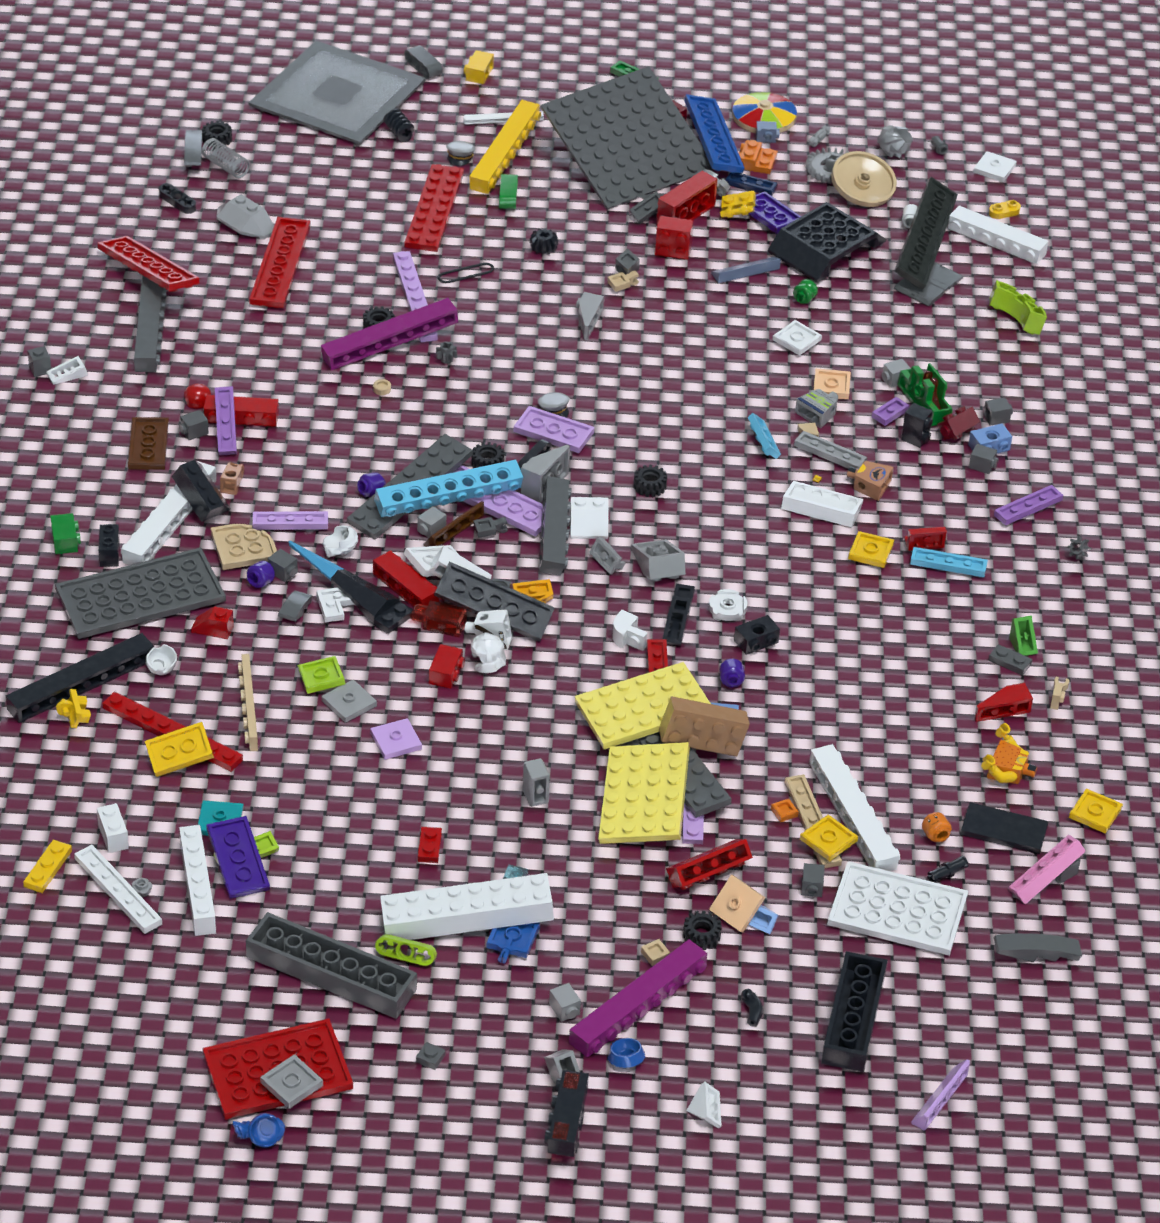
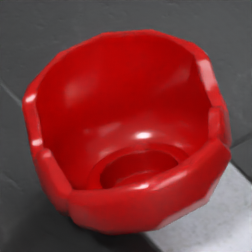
M198 383L188 386L184 391V399L187 406L194 409L204 408L206 395H211V391L206 385Z

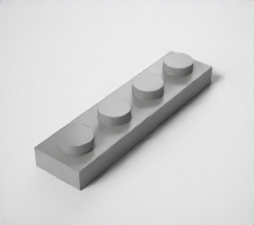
M805 431L794 442V446L848 469L850 466L860 469L862 464L867 461L866 456Z

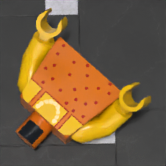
M1002 723L995 734L997 737H1003L1004 739L1000 740L993 756L987 754L982 759L981 767L984 770H988L987 778L997 780L999 783L1014 784L1020 783L1023 774L1034 778L1037 766L1028 763L1029 752L1023 750L1013 737L1008 735L1010 726L1007 723Z

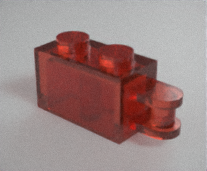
M431 600L428 606L416 604L413 608L414 611L410 614V618L413 621L423 623L424 630L460 638L467 622L466 609Z

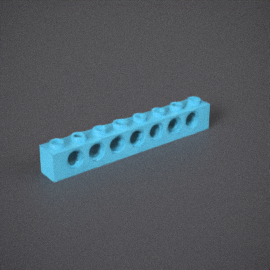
M511 460L378 488L375 491L374 501L381 517H392L396 514L410 513L414 510L428 509L432 506H443L456 501L462 502L470 498H481L484 495L499 494L508 490L514 491L521 488L523 475L517 461Z

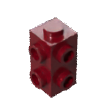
M962 406L955 410V414L950 413L942 417L943 421L937 425L945 440L950 438L956 440L963 436L962 433L964 431L968 433L975 429L974 426L980 423L973 406L968 408Z

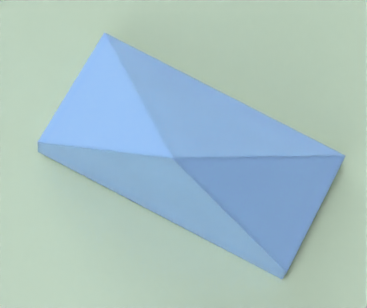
M760 905L749 925L771 934L778 914Z

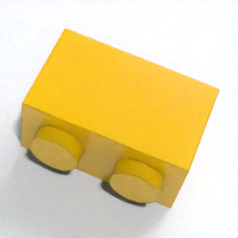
M476 50L473 56H470L469 63L464 67L466 81L484 84L494 67V54Z

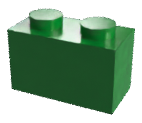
M73 513L51 515L55 554L78 552L77 544H81L80 533H76L79 532L78 520L74 521Z

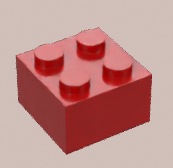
M660 216L656 230L655 255L688 260L692 248L693 220Z

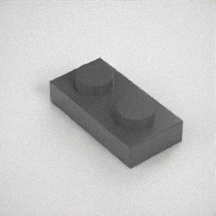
M657 191L629 209L639 224L658 212V198L661 195Z
M999 644L991 652L988 660L1022 676L1032 665L1031 658Z

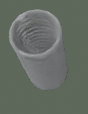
M210 138L204 143L202 155L236 178H242L246 175L250 166L246 158L215 138ZM212 141H215V142H213V143L209 146V148H208V150H207V156H206L207 146H208L209 143H211ZM214 143H216V144L212 147V149H211V151H210V155L208 156V151H209L210 147H211ZM244 160H245V166H244L243 170H242L240 173H242V172L244 171V169H245V167H246V163H247V168H246L245 172H244L242 175H240V176H236V175H239L240 173L235 174V173L238 172V171L235 172V170L238 169V167H239L240 164H241V161H243L242 166H241V168H242L243 165H244Z

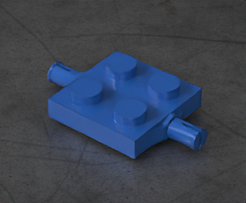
M540 923L494 928L487 940L486 948L501 952L498 957L500 963L502 960L503 963H506L509 954L527 958L540 929Z

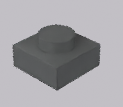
M426 1042L417 1054L416 1062L436 1070L445 1057L446 1050Z

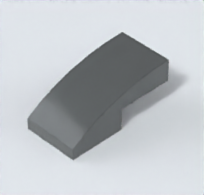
M295 590L282 605L278 616L297 621L303 616L304 608L312 602V595Z

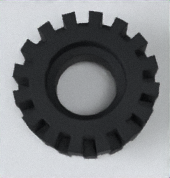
M210 121V124L206 123L202 128V141L205 143L208 139L215 138L225 145H230V142H232V128L228 123L224 124V121H221V123L219 121H216V123Z
M375 306V309L371 307L363 314V328L365 329L392 319L395 315L392 310L389 311V308L384 309L382 306L381 308Z
M483 442L481 446L477 444L473 448V455L471 456L473 468L504 462V449H501V446H497L496 443L491 445V442H488L485 445V442Z
M644 465L643 469L639 467L634 474V489H636L637 493L640 492L642 496L646 494V497H649V495L655 497V494L660 496L667 488L666 471H663V468L658 469L656 465L655 467Z
M695 911V915L691 913L689 917L685 918L683 938H685V942L689 939L697 946L703 947V950H706L707 946L711 949L713 944L716 946L721 939V920H718L716 915L712 917L713 913L711 912L705 914L706 911H702V914H699V911ZM705 928L709 930V932L702 933L696 931L695 929Z

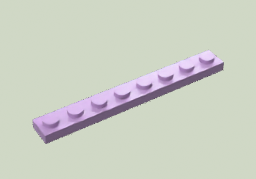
M410 251L393 253V260L410 311L428 305ZM437 331L419 337L420 342L438 340Z

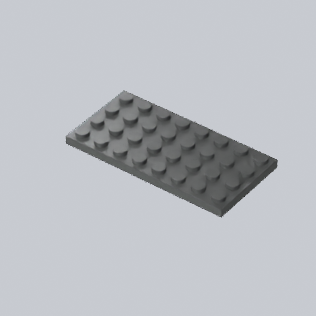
M202 548L55 584V590L78 639L226 601V595Z

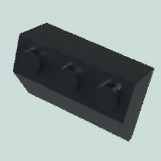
M192 460L180 465L172 475L173 480L201 522L231 510L202 464L198 461Z

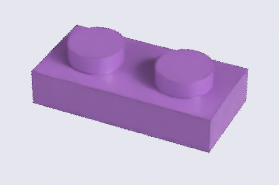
M895 397L874 410L872 418L886 426L903 415L909 408V405Z

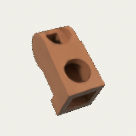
M228 462L220 477V493L237 495L239 484L244 475V464Z

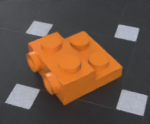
M746 140L745 143H741L740 152L738 153L744 165V170L771 174L778 151L762 148V142Z

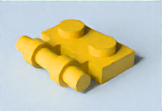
M755 191L722 196L721 218H732L734 215H748V213L754 212Z

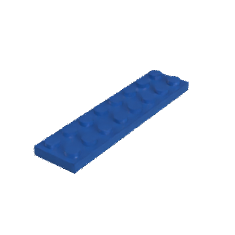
M685 94L684 102L711 168L716 171L724 170L731 173H743L744 165L716 99Z

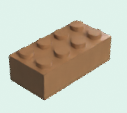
M671 696L661 721L659 732L661 741L664 743L689 742L690 748L737 757L750 723L746 711Z

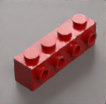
M735 839L667 867L666 870L672 888L680 887L681 890L692 887L694 882L698 881L700 883L709 880L713 874L720 875L726 873L730 867L737 868L745 865V861L753 857L747 840Z

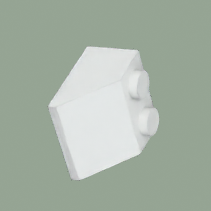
M571 497V539H597V537L608 539V498Z

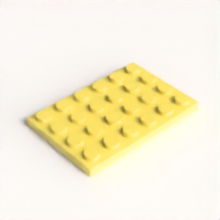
M684 662L574 696L576 705L603 749L659 732V727L671 696L711 704Z
M689 742L611 746L609 748L598 838L600 844L681 840L690 751Z

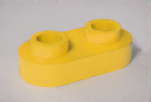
M1015 200L995 203L989 208V216L994 219L1016 216L1020 213L1021 205Z

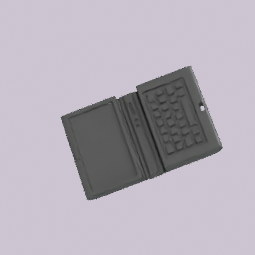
M934 262L929 279L923 290L914 286L905 278L898 282L894 289L930 306L943 296L945 290L953 287L964 276Z

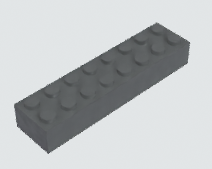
M269 912L265 914L246 939L247 958L396 1019L417 990L416 972Z

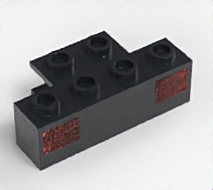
M563 1070L561 1078H557L555 1091L558 1092V1095H553L551 1106L553 1110L552 1113H549V1128L546 1130L544 1143L548 1144L547 1153L574 1157L575 1153H577L579 1145L578 1132L582 1130L589 1073Z

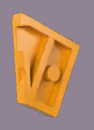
M550 579L512 583V589L543 603L553 599Z

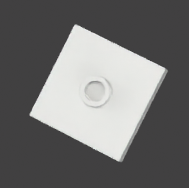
M986 151L974 167L973 172L1004 182L1015 168L1017 161Z
M796 320L773 335V341L799 356L822 340L821 334Z

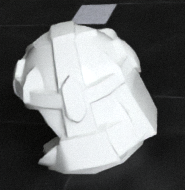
M483 633L473 639L471 643L472 655L474 658L479 656L482 662L475 665L476 671L492 673L506 665L504 644L499 639V636Z

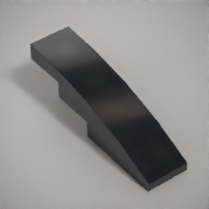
M676 583L663 639H666L667 644L682 645L695 586Z

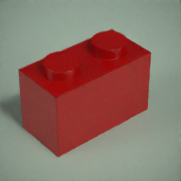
M440 644L429 668V684L452 688L454 681L457 682L459 679L460 668L463 669L465 664L463 649Z

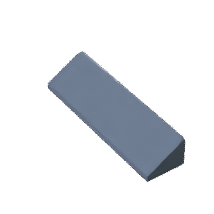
M776 257L766 258L711 271V274L718 283L780 269L781 259Z

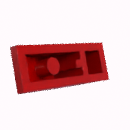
M1025 683L1005 686L976 706L974 720L979 722L1031 713L1033 697Z

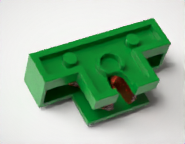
M931 363L928 364L926 372H923L918 365L912 366L911 369L900 370L897 385L912 404L915 403L933 411L932 426L943 421L942 417L952 413L951 405L944 399L947 382Z

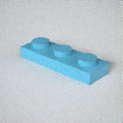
M752 413L748 416L751 423L750 428L756 433V439L762 445V451L767 456L771 455L777 459L781 453L765 421Z

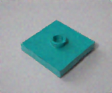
M203 800L198 821L201 834L209 836L206 829L207 824L242 817L244 804Z

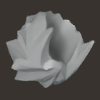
M891 125L884 127L877 138V143L880 144L883 152L891 158L893 155L900 158L901 154L910 150L911 143L913 142L908 128Z

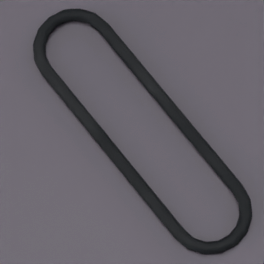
M484 262L440 273L438 280L442 283H451L493 272L494 266L491 263ZM482 265H489L492 268L486 272L448 281L440 278L444 274Z

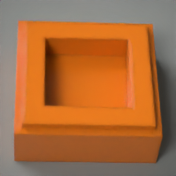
M789 798L771 804V810L780 823L798 817L799 812Z

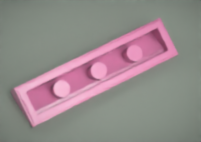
M1067 835L1012 883L1008 889L1021 902L1027 904L1085 853L1084 847L1079 840Z

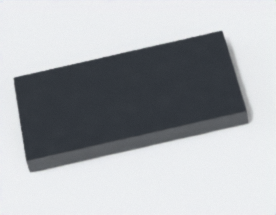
M970 802L960 835L1040 854L1049 821Z

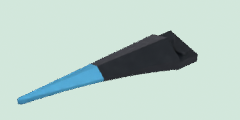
M289 541V546L315 566L349 597L374 626L386 633H390L414 616V610L400 602V598Z

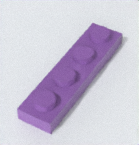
M233 386L215 387L219 455L237 454Z
M1050 485L995 509L994 516L1006 526L1062 501L1063 494L1053 485Z

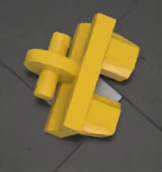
M70 689L69 699H62L56 705V711L59 715L69 718L71 728H77L79 723L89 722L91 713L90 710H85L87 706L86 696H78L76 689Z

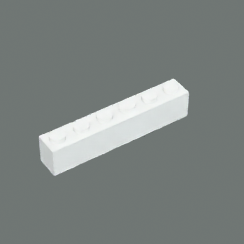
M958 206L949 216V230L1034 264H1038L1047 253V240L964 207Z
M200 825L179 827L181 852L195 936L215 934V912Z

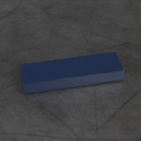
M730 172L726 178L729 186L748 191L754 190L756 193L766 192L773 196L778 185L777 182L742 173Z

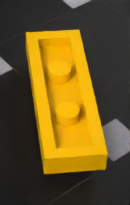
M52 840L23 881L24 887L43 893L71 854L72 846Z

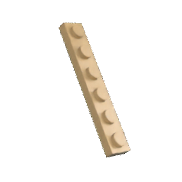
M241 654L242 662H238V672L243 674V676H239L240 688H244V690H241V702L245 701L242 704V715L247 716L243 718L244 730L248 729L247 732H244L245 744L249 743L251 752L258 751L250 657L249 654Z

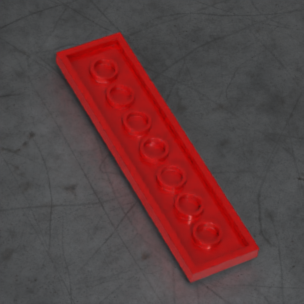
M440 164L431 165L404 242V248L438 252L464 176V168Z
M277 217L249 298V304L284 308L311 227V220Z
M129 236L98 242L99 250L140 273V275L145 276L150 281L157 283L169 292H175L180 288H191L193 285L200 284L198 276Z

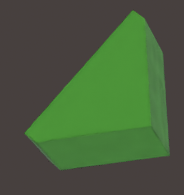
M1032 615L1013 618L1009 639L1016 652L1024 656L1038 653Z

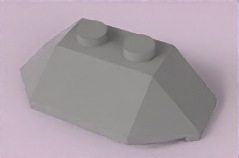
M242 194L217 209V220L240 234L260 237V239H266L272 234L274 224L266 210Z

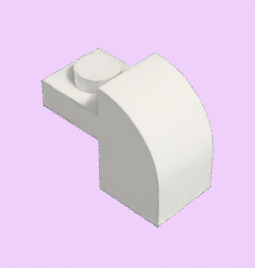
M621 610L613 621L614 643L620 648L627 644L643 651L647 647L648 633L638 629V616Z

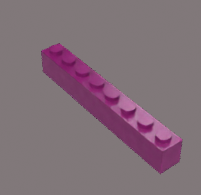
M449 298L442 299L322 344V358L331 370L337 369L459 323L457 308Z
M688 939L573 1026L569 1031V1044L587 1058L593 1053L599 1052L602 1046L609 1041H613L623 1030L629 1029L636 1020L643 1018L653 1007L659 1006L662 1000L669 995H673L683 984L689 983L696 974L702 973L707 967V952Z

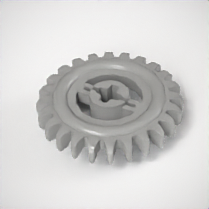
M830 147L828 152H825L824 148H822L821 153L818 149L816 153L812 152L806 159L807 172L813 178L816 177V180L831 184L832 168L836 160L843 155V149L840 153H837V148H835L834 152H831Z

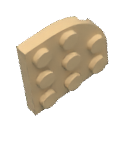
M230 524L211 527V535L223 570L251 566L258 561L268 562V557L277 551L271 536L264 530L260 532L253 529L252 525Z

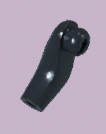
M745 989L742 991L741 996L743 1002L749 1008L747 1023L750 1026L756 1027L764 1013V1007L751 989Z

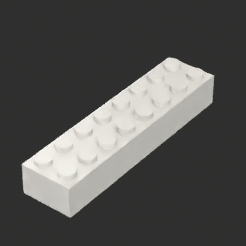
M547 873L380 896L385 934L408 940L554 920L553 903Z

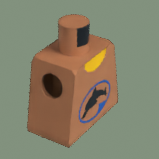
M865 461L860 469L850 466L847 477L855 479L854 489L879 501L892 481L894 467Z

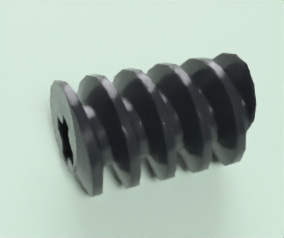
M393 109L384 116V123L399 141L407 142L412 138L414 125L400 109Z

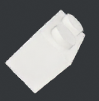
M117 803L97 808L98 826L108 853L129 849L128 832Z

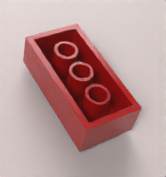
M702 170L658 198L657 225L660 216L695 220L716 205L717 178Z

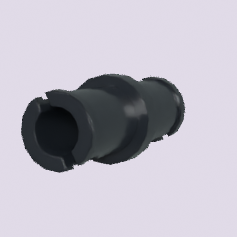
M963 855L950 862L946 861L940 867L927 873L928 879L936 883L946 877L951 878L954 876V873L967 868L968 861Z

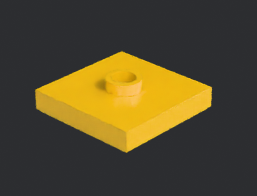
M858 531L848 559L885 568L894 545V540Z
M1086 788L1069 813V818L1106 834L1122 810L1123 804Z
M828 814L801 833L800 840L830 862L856 843L858 836Z

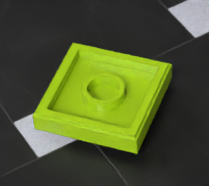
M336 656L298 665L307 694L345 685V679Z

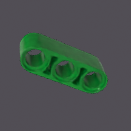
M501 174L499 209H516L518 175Z

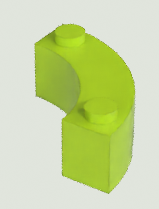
M996 280L989 297L990 305L995 309H1001L1012 315L1019 321L1023 330L1027 333L1040 335L1047 318L1043 307H1038L1035 304L1036 300L1028 294L1022 295L1016 291L1017 288Z

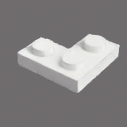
M339 588L317 590L316 592L325 622L344 620L342 606L355 605Z

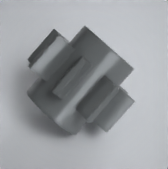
M448 341L442 342L440 347H436L437 359H440L445 364L453 362V358H457V346H453Z
M1078 536L1077 540L1071 538V544L1067 546L1071 551L1069 555L1074 556L1076 554V559H1081V555L1088 557L1087 552L1092 549L1087 544L1089 540L1085 539L1082 541V536Z

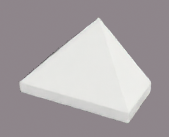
M704 1082L686 1111L716 1128L722 1127L720 1092Z

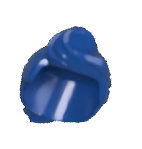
M268 1113L259 1114L251 1121H242L241 1123L233 1121L232 1123L240 1140L242 1138H250L253 1144L260 1147L273 1146L282 1139L285 1132L284 1122Z

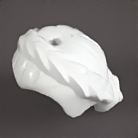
M336 526L334 533L323 539V547L327 557L350 553L358 542L357 532L351 526Z

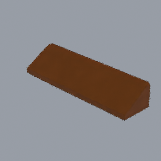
M479 502L430 536L423 545L425 547L442 546L474 523L473 520L482 518L484 516V502Z

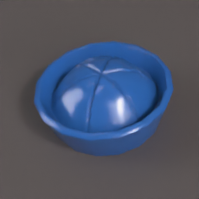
M632 1038L616 1040L612 1043L608 1053L609 1062L620 1068L637 1066L645 1059V1051L639 1041Z

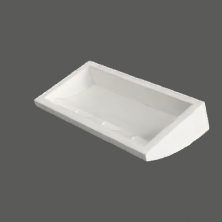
M793 481L783 496L781 509L852 527L864 499Z

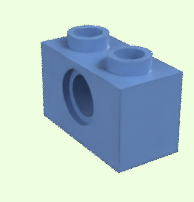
M1002 423L970 431L968 445L972 451L976 444L996 449L997 453H1001L1011 449L1012 435Z

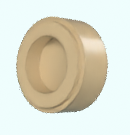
M386 379L376 380L373 384L374 393L378 395L389 394L391 392V383Z

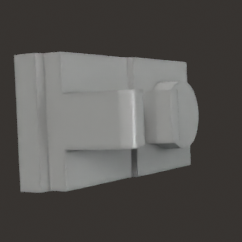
M597 537L589 553L609 574H613L616 569H623L626 563L621 561V556L604 538Z

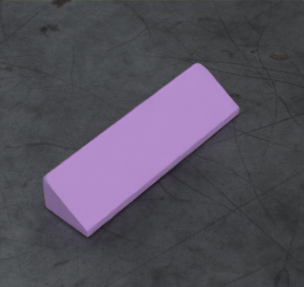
M965 1060L952 1068L911 1121V1124L922 1130L927 1129L968 1076L969 1060Z

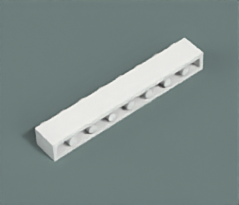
M199 462L215 483L216 467ZM177 484L169 490L168 495L160 501L157 508L150 513L146 521H143L140 528L132 534L130 540L122 546L121 554L124 564L133 565L151 560L193 510Z
M833 744L811 749L809 764L845 826L858 836L856 844L868 865L886 871L897 870L900 853L897 848H894L890 836L885 833L882 822L876 818L872 806H869L865 794L860 791L858 782L850 774L848 765L844 764L841 753L835 749Z

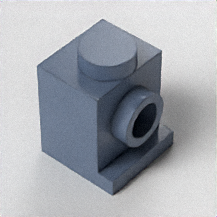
M757 121L756 141L776 143V138L780 136V128H777L776 122Z

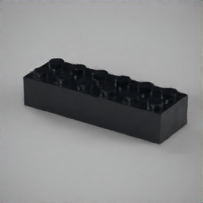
M845 952L824 1042L821 1064L864 1072L888 959Z

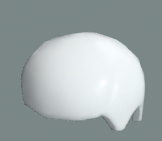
M165 644L159 648L153 647L146 656V666L151 673L158 675L170 673L177 662V653L172 647Z

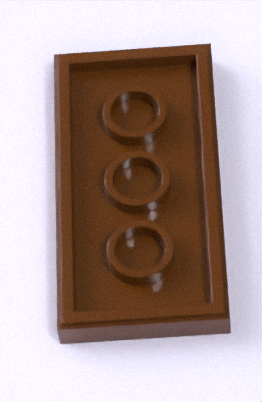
M132 417L128 469L165 470L169 417Z

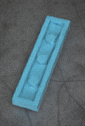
M914 547L910 565L985 577L988 560Z

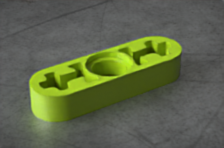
M382 935L375 943V948L381 955L423 966L430 965L437 957V952L433 946L393 935ZM386 940L387 945L394 946L396 945V943H398V945L396 946V949L394 947L384 949V945L381 943H383ZM402 945H408L411 948L410 955H404L401 952ZM416 951L417 953H424L425 951H428V955L431 957H429L426 960L425 956L422 954H418L416 957H414V955L416 954Z

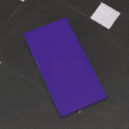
M766 192L756 194L754 212L748 213L776 234H778L781 228L801 217Z
M247 816L207 824L206 829L229 899L270 890V884Z

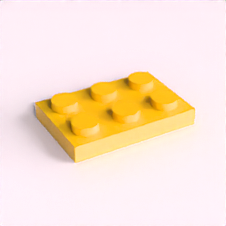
M203 722L145 741L156 777L214 758Z

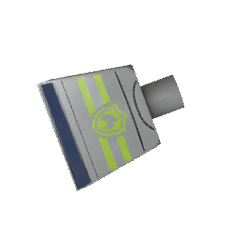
M816 389L796 399L795 413L811 423H816L817 427L822 428L836 414L838 395L835 392L827 394L821 389Z

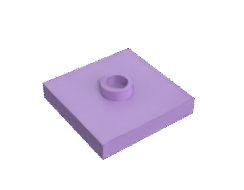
M408 718L370 728V733L384 759L422 750V743Z

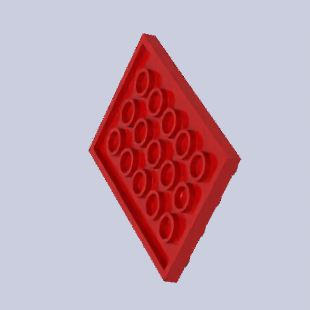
M329 1018L202 1048L225 1120L284 1106L276 1096L261 1084L260 1077L294 1054L323 1080L322 1087L301 1101L354 1089L351 1075Z

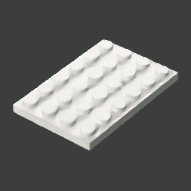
M848 861L827 925L950 956L968 897V891Z

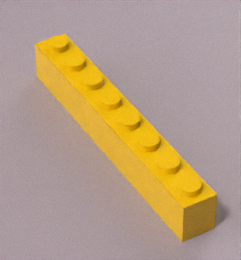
M525 100L520 101L471 173V190L489 194L491 189L495 187L503 171L508 168L511 159H514L517 150L521 149L523 141L527 140L529 132L534 129L535 123L540 120V104Z

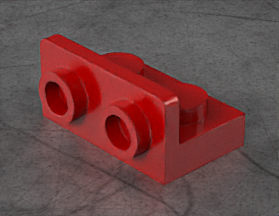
M945 527L909 529L908 536H905L904 540L908 551H913L914 547L924 549L944 548L947 531Z

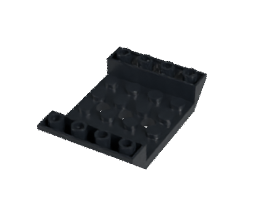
M825 202L781 228L769 246L768 252L818 283L829 276L830 265L864 244L876 248L886 242V239L838 208Z

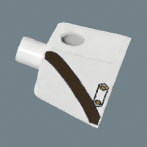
M507 610L480 611L474 622H466L465 632L473 633L476 637L483 633L499 636V639L504 644V650H508L513 637Z

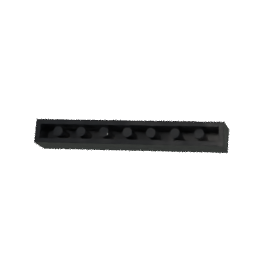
M140 633L6 695L7 710L18 723L28 720L56 707L62 699L68 700L70 689H76L79 696L146 665V656L154 645L143 633Z

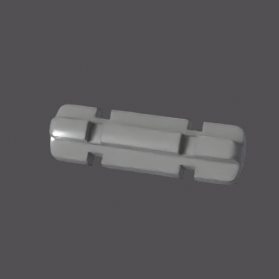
M824 125L809 139V146L815 147L830 133L831 128Z

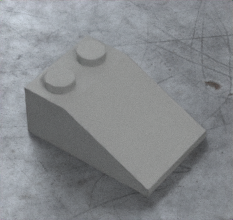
M565 445L532 457L527 463H524L521 467L523 475L521 494L541 503L543 501V488L547 476L564 479L569 474L570 446Z
M668 540L631 544V549L644 576L651 581H660L665 577L676 579L680 575H686L685 553Z

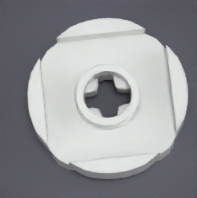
M719 590L716 595L710 597L709 610L715 620L741 621L747 611V599L745 596H740L736 590Z

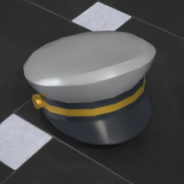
M453 141L446 146L447 153H449L448 160L455 166L466 165L474 157L475 147L469 142Z
M551 392L538 399L541 410L565 418L569 415L567 404L570 398L567 395Z

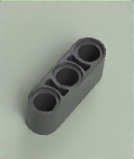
M421 45L405 50L406 61L426 79L443 73L441 63Z

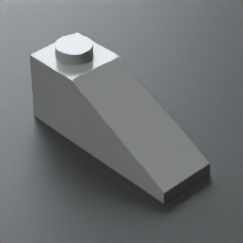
M584 292L582 297L577 300L576 308H579L578 316L584 340H588L603 311L604 296Z

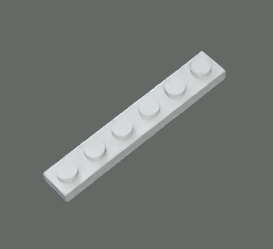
M93 845L74 854L75 860L144 934L162 925V918Z

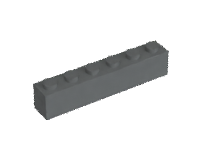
M547 476L543 488L539 572L561 576L563 569L567 568L568 558L565 555L568 553L569 544L566 541H568L570 531L567 529L570 523V516L567 513H569L571 502L568 499H570L572 488H569V480Z

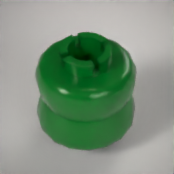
M809 279L802 280L793 290L794 298L802 304L811 302L818 293L816 284Z

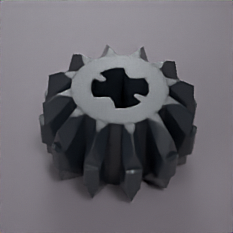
M538 228V231H533L530 238L531 250L536 251V254L542 253V255L544 253L550 255V252H555L559 241L557 233L552 232V229L546 230V228L544 230Z

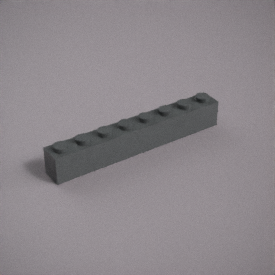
M143 275L134 354L135 372H157V365H160L161 362L160 354L162 352L161 343L163 341L162 332L164 330L163 321L165 319L164 310L166 308L167 290Z

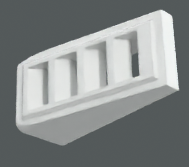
M79 356L46 371L53 385L88 375Z

